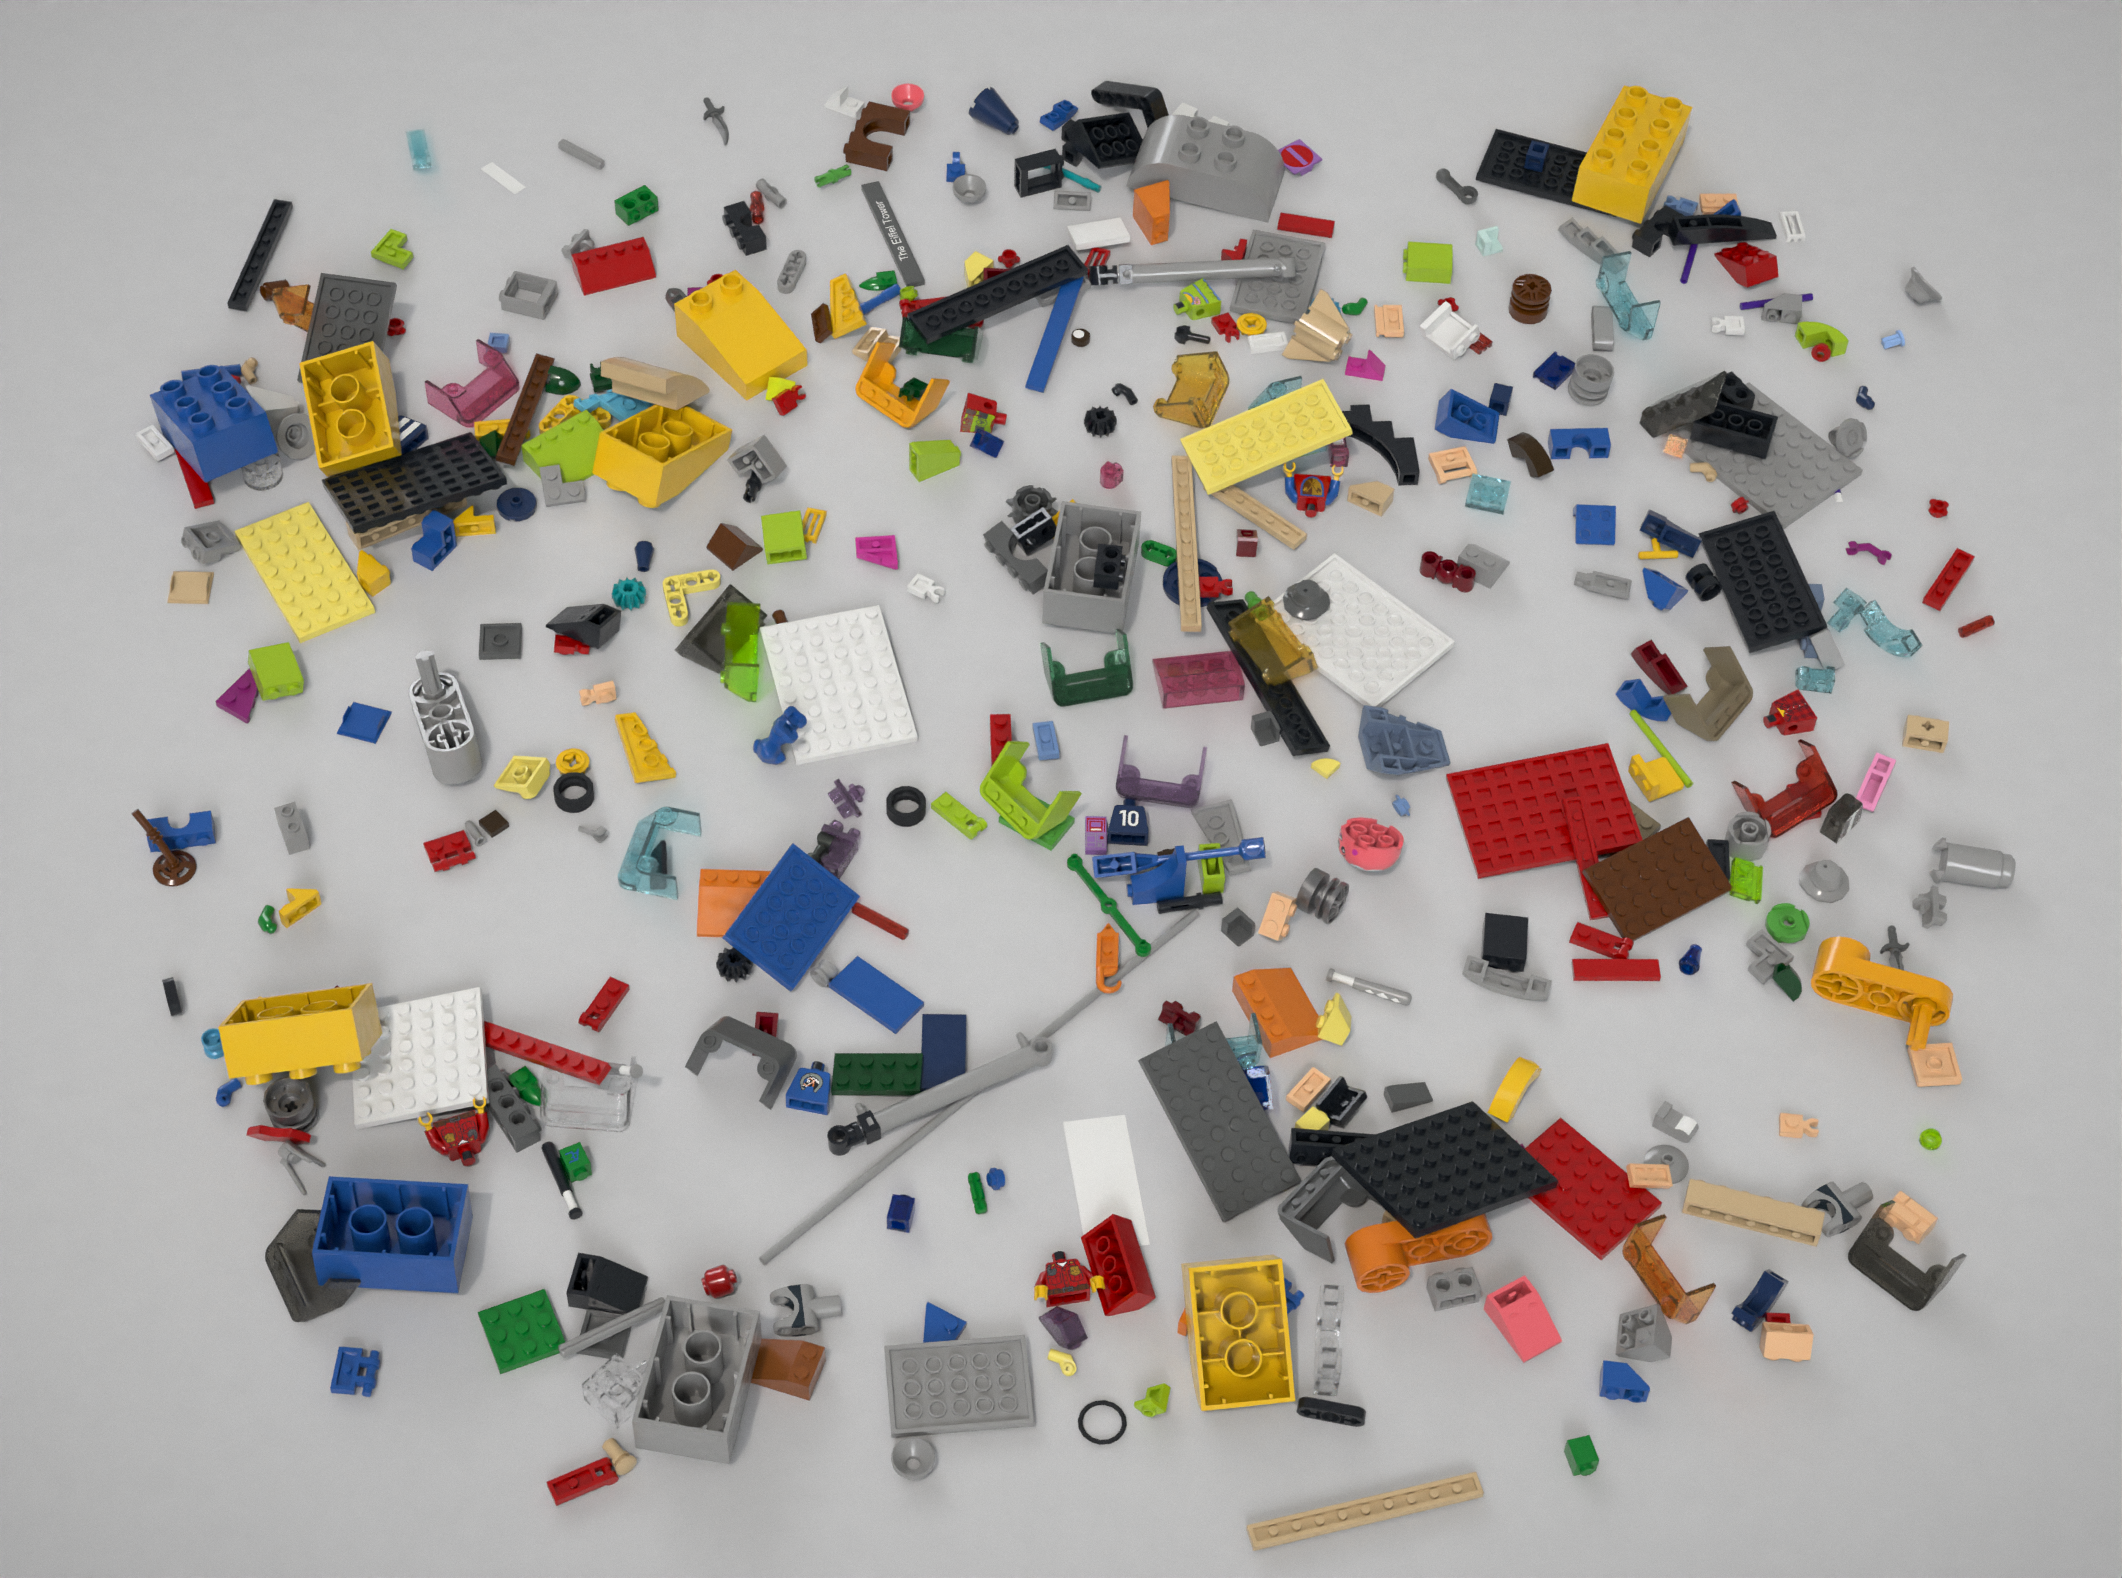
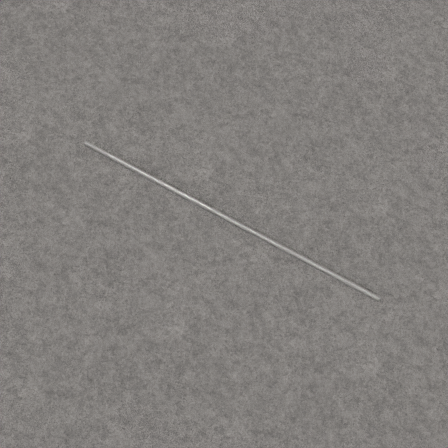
M1193 909L1150 944L1151 953L1148 956L1140 957L1136 955L1122 966L1115 975L1107 978L1104 984L1108 987L1113 986L1200 916L1199 912ZM1096 987L1034 1038L1040 1036L1048 1038L1104 992H1101ZM981 1091L951 1103L760 1256V1262L763 1265L768 1263Z

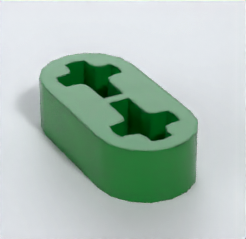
M1147 540L1142 543L1141 555L1146 560L1166 567L1177 562L1176 550L1153 540Z

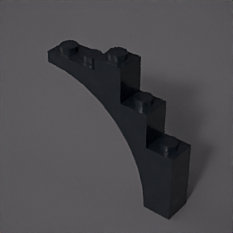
M1370 404L1350 405V411H1342L1352 429L1353 434L1349 435V437L1355 438L1377 451L1390 465L1396 476L1398 486L1418 485L1420 471L1414 437L1394 438L1392 421H1372Z

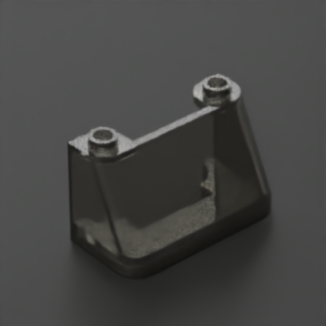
M730 584L674 651L680 656L718 674L721 671L726 673L732 665L729 661L754 631L760 632V627L765 626L766 623L763 621L768 615Z

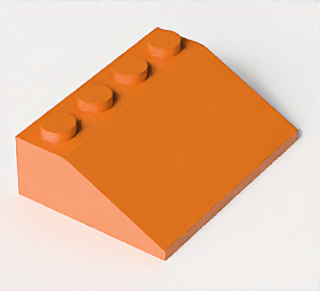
M701 869L697 937H723L771 871Z
M1291 968L1253 969L1233 977L1232 992L1269 1058L1322 1040L1317 1037L1318 1028L1316 1027V1022L1319 1016Z

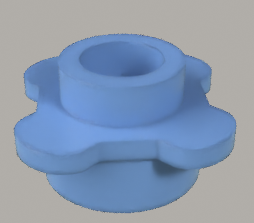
M1395 795L1397 800L1392 802V805L1400 816L1404 814L1410 816L1408 810L1411 807L1404 797L1401 799L1398 795Z

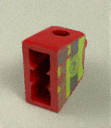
M968 393L961 416L960 432L990 434L994 424L1005 425L1007 414L997 412V402L995 400Z

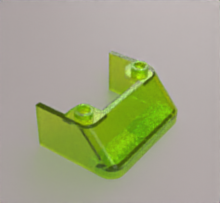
M727 602L726 623L721 625V635L725 636L724 671H720V683H724L725 689L747 702H756L759 677L757 659L760 603Z

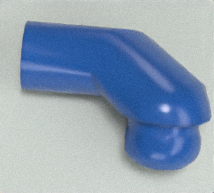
M237 1078L218 1088L216 1102L219 1106H227L231 1101L232 1093L242 1087Z

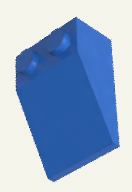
M1450 389L1438 402L1434 430L1450 438L1494 444L1496 442L1500 413Z

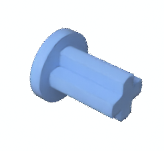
M1896 330L1894 335L1881 338V344L1884 349L1896 345L1905 346V339L1901 330Z

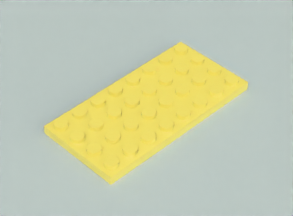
M1321 379L1181 438L1180 441L1207 495L1353 433L1324 379Z
M309 502L234 531L236 538L299 643L375 613L374 606Z

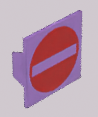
M1300 139L1278 150L1282 156L1284 166L1294 175L1299 172L1301 176L1312 171L1315 164L1323 160Z

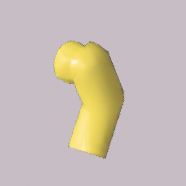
M1050 1349L1047 1360L1059 1363L1064 1375H1074L1076 1364L1070 1354Z

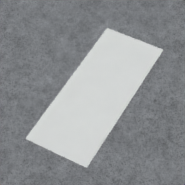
M1125 1115L1063 1122L1083 1235L1112 1214L1132 1221L1139 1246L1150 1245Z

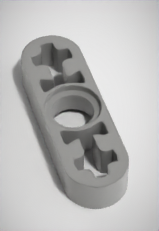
M794 250L789 254L777 280L779 292L789 294L794 291L806 265V254L804 251ZM789 270H795V271H797V272H796V273H793V274H790V273H788L787 271H789Z

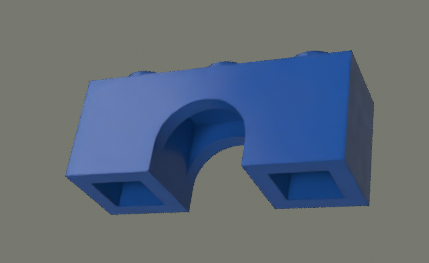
M1608 428L1550 429L1548 437L1550 459H1570L1572 448L1576 447L1585 449L1588 452L1589 459L1608 458L1611 447Z
M211 810L189 813V823L185 827L178 829L170 826L168 816L147 819L153 827H157V831H160L159 835H163V840L170 850L216 843ZM148 836L147 841L150 852H161L158 846L152 843L153 840H149L150 836Z

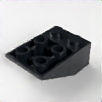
M606 604L566 607L546 624V628L599 649L619 632L621 610Z
M578 1253L566 1292L568 1306L624 1315L640 1307L648 1276L601 1256Z

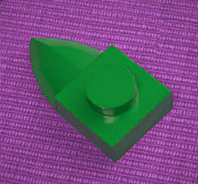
M895 270L876 272L875 277L863 281L859 284V287L871 291L885 290L897 284Z
M526 1066L508 1076L510 1086L516 1087L524 1101L535 1106H543V1093L538 1080Z

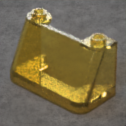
M1217 351L1177 355L1171 367L1172 373L1177 380L1167 402L1164 398H1158L1153 405L1154 412L1160 418L1201 429L1210 427L1229 386V374Z
M1268 596L1228 622L1231 629L1228 633L1234 642L1238 640L1263 673L1262 678L1267 685L1271 683L1275 686L1310 674L1318 669L1311 649L1305 646L1304 643L1301 644L1283 621L1281 614L1276 609L1274 610L1273 606L1275 604Z

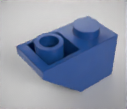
M1603 1360L1600 1370V1397H1606L1610 1400L1624 1399L1634 1403L1647 1401L1650 1392L1649 1385L1627 1363Z

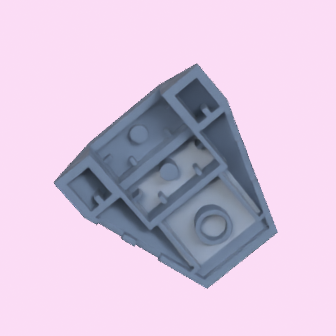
M1363 706L1358 739L1368 770L1401 775L1450 765L1451 762L1441 730L1420 722L1412 723L1407 721L1403 715H1399V717L1388 713V709L1382 707Z

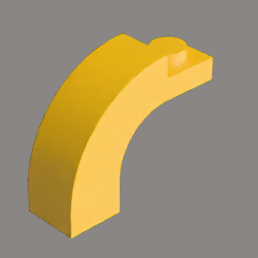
M1519 1056L1504 1077L1487 1113L1508 1123L1514 1117L1526 1090L1539 1077L1542 1069L1535 1062Z

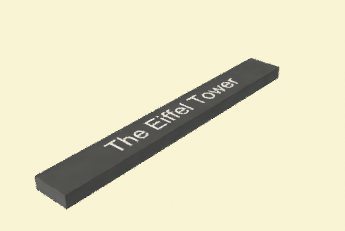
M879 181L862 184L861 190L906 287L925 285V279Z

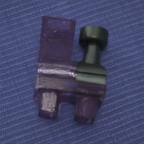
M834 819L829 825L824 824L822 826V831L817 835L818 845L814 852L808 853V855L840 879L854 855L858 852L861 832L855 828H851L848 833L842 832L844 829L843 824ZM825 852L829 853L828 856L825 855L824 858L821 860V857Z

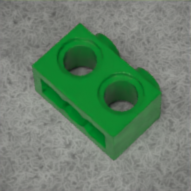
M646 185L614 200L615 213L627 226L659 211L658 197Z

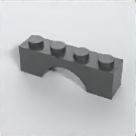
M1003 521L983 534L986 541L984 543L986 549L990 553L994 552L996 554L995 557L1002 566L1005 564L1008 567L1009 574L1013 578L1017 577L1019 579V584L1025 591L1029 590L1034 595L1045 586L1048 569L1037 558L1021 560L1013 556V550L1017 545L1014 533Z

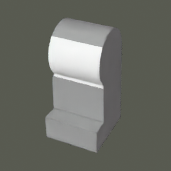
M1664 1101L1655 1114L1652 1127L1683 1143H1688L1698 1130V1123L1694 1119L1683 1116V1114L1672 1109L1673 1105Z

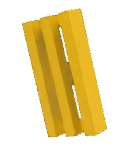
M807 507L802 521L804 531L811 513L814 515L807 534H804L805 542L812 541V543L816 544L827 516V511ZM818 515H820V518H819L818 524H817V526H816L814 535H811V534H812V531H813V529H814L816 520H817V518H818Z

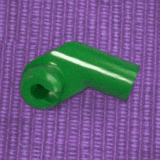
M1360 298L1357 303L1344 304L1342 312L1354 316L1360 315L1368 301L1365 298Z

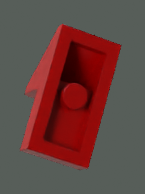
M1240 238L1238 246H1234V251L1222 249L1221 260H1243L1246 254L1247 240Z

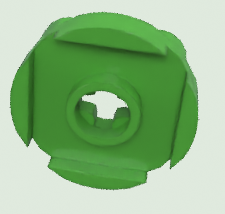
M1781 903L1772 907L1765 920L1768 933L1778 943H1795L1804 940L1810 925L1806 912L1802 909L1801 911L1796 909L1795 905L1790 903ZM1784 920H1787L1788 923H1792V925L1787 926L1783 924Z

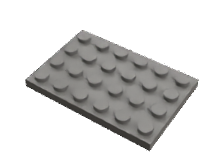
M1253 229L1244 259L1295 257L1296 276L1238 279L1230 311L1242 314L1255 313L1263 318L1289 323L1299 321L1304 313L1307 314L1325 250V243Z
M1025 1335L884 1346L891 1438L1034 1426Z

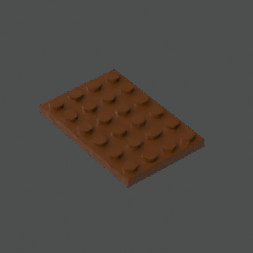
M1689 817L1584 869L1582 872L1621 937H1627L1633 941L1733 890V887Z

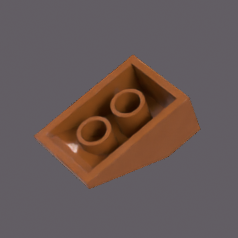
M762 1339L751 1383L810 1401L826 1362L825 1347L803 1340Z

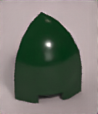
M550 365L548 370L550 381L546 383L547 393L566 395L578 390L581 383L574 373L567 369Z
M496 430L480 437L481 446L493 459H496L504 437Z
M1776 964L1772 978L1794 1002L1802 992L1801 979L1789 964Z

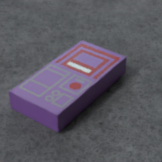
M1085 816V855H1106L1107 817Z

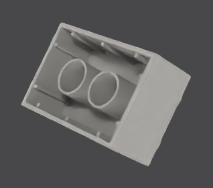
M1062 501L1043 591L1042 623L1123 634L1139 547L1141 511ZM1098 543L1123 546L1122 554L1126 555L1125 567H1121V570H1124L1123 582L1118 584V590L1093 587Z
M667 1295L632 1419L636 1448L730 1464L762 1340L760 1311Z

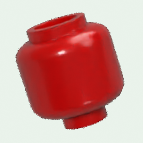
M724 1264L706 1270L704 1278H701L707 1296L711 1295L715 1299L733 1293L735 1289L734 1283L738 1282L734 1270H729Z

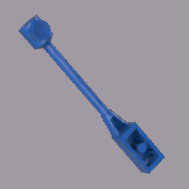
M1264 837L1242 839L1237 847L1185 853L1186 861L1240 855L1244 861L1266 858ZM1127 852L1093 856L1094 878L1137 874L1140 871L1165 863L1172 854L1158 856Z

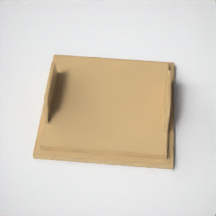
M173 571L167 603L208 604L214 572Z

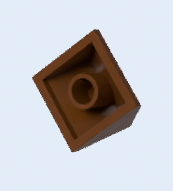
M720 523L706 546L708 551L732 571L763 551V548L740 528Z

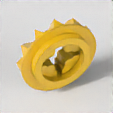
M1255 313L1243 314L1237 320V330L1241 331L1242 335L1263 334L1267 327L1266 320L1261 315Z
M576 748L566 749L557 756L556 768L560 774L571 772L585 774L586 769L589 768V757L583 750ZM574 759H576V764L570 767L569 764H571L574 761Z

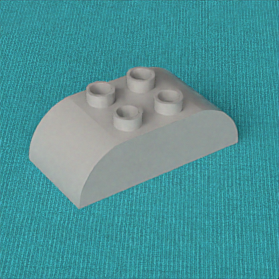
M1169 115L1156 120L1146 130L1126 187L1138 189L1168 180L1170 198L1268 223L1285 169L1282 156L1277 148L1270 141L1256 133L1245 131L1239 126H1225L1209 122L1207 119L1199 116Z

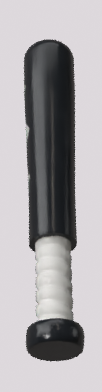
M550 1141L545 1142L541 1149L561 1196L565 1198L569 1208V1218L572 1220L578 1219L583 1213L577 1207L574 1200L572 1188L555 1144Z

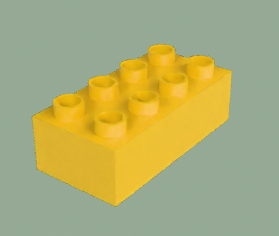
M1624 85L1579 167L1572 201L1641 224L1684 142L1693 107L1683 104L1681 100L1675 97L1663 98L1650 94L1641 86L1629 87Z

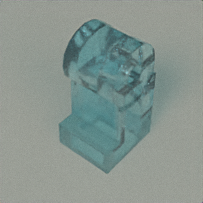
M1801 666L1795 670V686L1798 689L1832 693L1835 683V667L1826 666L1825 670Z

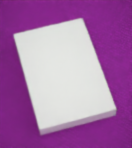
M1120 217L1067 226V233L1076 251L1130 242V235Z

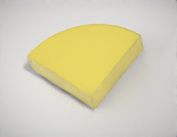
M1323 758L1311 763V768L1328 779L1340 768L1341 763L1334 759Z

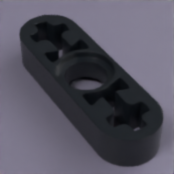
M1301 1397L1298 1400L1297 1413L1300 1416L1353 1427H1360L1365 1423L1366 1411L1359 1406L1312 1397Z

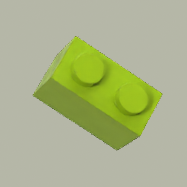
M1220 843L1199 844L1198 851L1220 849ZM1222 857L1197 860L1202 894L1218 891L1223 893L1225 873Z

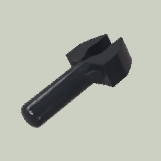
M1186 325L1177 327L1174 339L1184 345L1188 340L1209 344L1211 340L1209 336L1192 333L1190 326Z

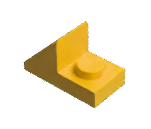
M473 505L453 520L456 537L496 534L494 515L475 516Z
M287 888L286 893L290 903L284 905L279 910L281 923L288 928L322 905L319 892L316 889Z

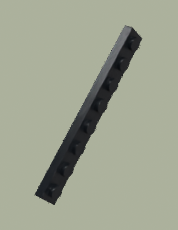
M273 200L227 302L228 308L247 311L293 208L292 202Z

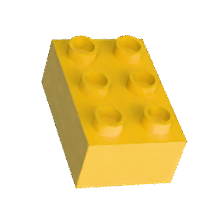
M372 983L242 1000L218 1027L229 1079L245 1077L247 1085H258L271 1081L273 1079L272 1073L289 1071L291 1079H303L317 1073L316 1067L333 1065L335 1073H348L361 1068L360 1061H363L366 1056L371 1054L372 1047L382 1035Z

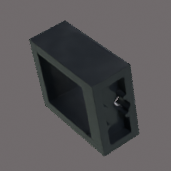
M1056 148L1015 159L1014 187L1020 198L1062 187L1064 159L1062 155H1059ZM1051 165L1050 174L1028 179V171Z

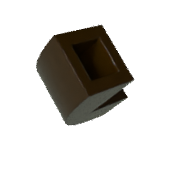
M1521 432L1507 439L1512 457L1525 459L1530 477L1539 478L1554 471L1547 452L1533 436Z

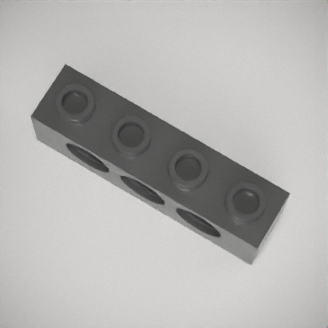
M497 1065L488 1068L489 1103H486V1107L516 1153L541 1141L539 1132L542 1129L538 1120L531 1118L528 1105L525 1102L521 1103L519 1092L515 1086H510V1080L504 1070L500 1071Z

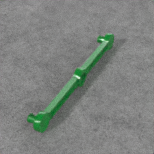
M1072 854L1067 859L1068 869L1075 871L1101 903V911L1105 914H1110L1133 943L1135 953L1140 957L1148 956L1151 953L1150 943L1138 936L1117 909L1116 901L1107 897L1083 867L1082 858L1078 854Z

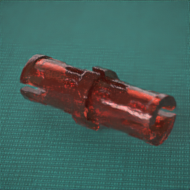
M753 191L750 194L751 204L749 206L752 212V221L755 224H761L764 221L762 194L759 191Z

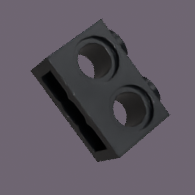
M1732 371L1713 380L1710 393L1718 401L1752 409L1755 394Z
M1041 508L1011 527L1010 530L1014 533L1019 547L1027 555L1055 537L1056 525L1048 512Z
M1098 543L1093 587L1118 590V584L1123 582L1124 570H1121V567H1125L1126 555L1122 554L1123 546Z

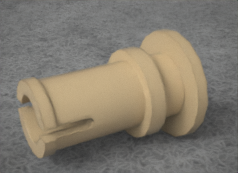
M614 1438L604 1442L602 1448L612 1459L615 1472L618 1475L629 1473L635 1467L637 1459L627 1451H623Z

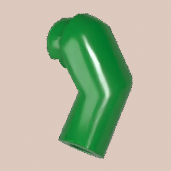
M265 905L258 918V925L264 932L267 931L269 934H273L277 929V924L273 923L271 919L275 909L270 905Z

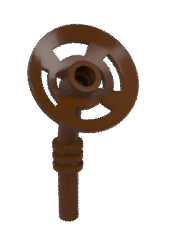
M139 809L133 811L132 816L146 831V836H150L149 840H153L152 843L156 844L162 852V855L157 858L153 865L155 879L165 886H179L188 882L194 876L197 868L193 856L185 851H171L163 840V835H159L160 831H157V827H153ZM164 858H166L163 864H159ZM184 868L189 869L185 875L178 878L177 874L181 873ZM162 871V873L170 877V879L161 876L159 872Z

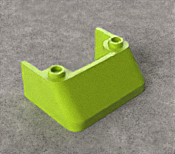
M1008 741L982 781L980 794L1025 839H1037L1067 818L1082 793L1080 791H1059L1047 809L1022 785L1026 779L1027 770L1020 762V759L1030 744L1023 741Z

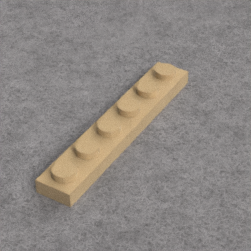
M1235 485L1228 486L1211 494L1293 550L1307 539V533Z

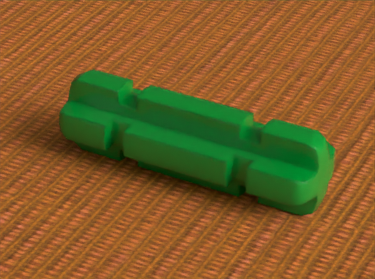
M978 1172L969 1173L968 1183L975 1213L985 1214L987 1212V1203L980 1181V1174Z

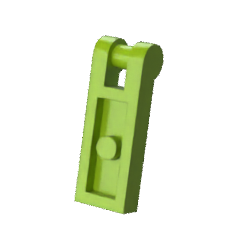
M944 792L931 803L932 810L971 840L977 836V832L983 831L988 827L987 822L982 817H977L947 792Z

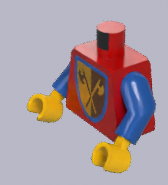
M1285 462L1283 465V471L1286 473L1285 494L1292 503H1295L1296 509L1305 511L1307 517H1315L1317 512L1325 511L1326 505H1330L1338 496L1341 482L1339 477L1344 473L1343 466L1340 473L1334 472L1335 465L1332 467L1333 479H1331V476L1294 474V477H1292L1296 465L1292 462V470H1288Z

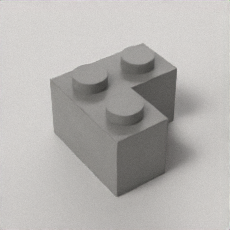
M765 434L738 448L727 459L738 476L753 469L763 484L777 478L787 467Z

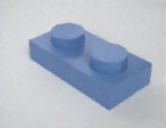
M1053 721L1032 723L1038 759H1058L1059 748Z

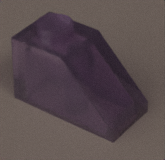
M1056 1306L1038 1317L1056 1343L1068 1350L1076 1349L1082 1344V1341L1088 1338L1077 1313Z

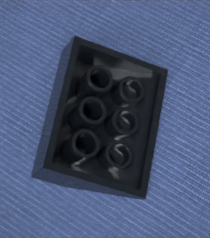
M1129 112L1078 119L1066 130L1072 146L1098 169L1134 164L1143 141Z

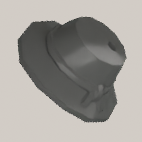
M1302 580L1287 588L1283 596L1284 609L1292 617L1301 620L1317 619L1327 611L1330 599L1328 593L1315 581Z

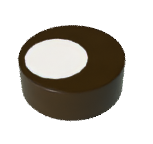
M1076 329L1071 334V342L1078 347L1087 346L1090 343V333L1085 329Z

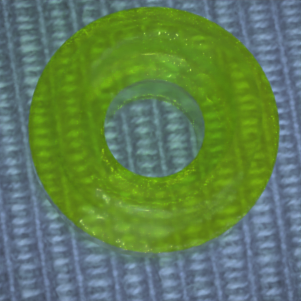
M1929 1128L1920 1134L1919 1142L1927 1150H1936L1941 1146L1942 1138L1937 1130Z

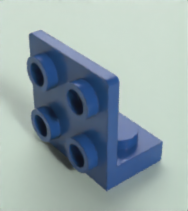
M1576 504L1573 508V516H1576L1575 543L1614 545L1616 506Z

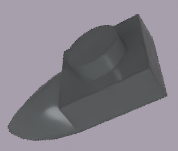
M669 288L665 295L667 303L674 312V304L687 297L678 288Z

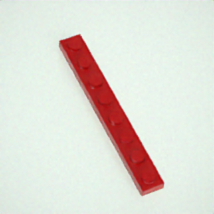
M484 1021L485 1045L488 1048L596 1085H600L612 1069L608 1062Z

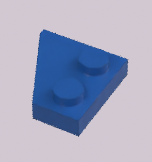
M927 1302L923 1343L958 1340L966 1328L967 1322Z

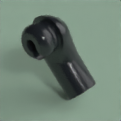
M1121 383L1115 384V387L1111 389L1112 393L1116 396L1122 393L1130 405H1135L1138 402L1132 389Z

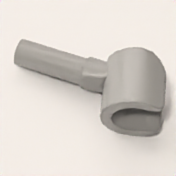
M582 826L578 828V831L593 836L594 840L598 843L608 837L605 834L607 830L603 826H600L597 830Z

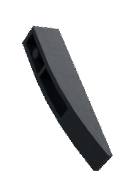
M1725 214L1673 217L1668 230L1673 246L1776 239L1777 237L1772 222Z

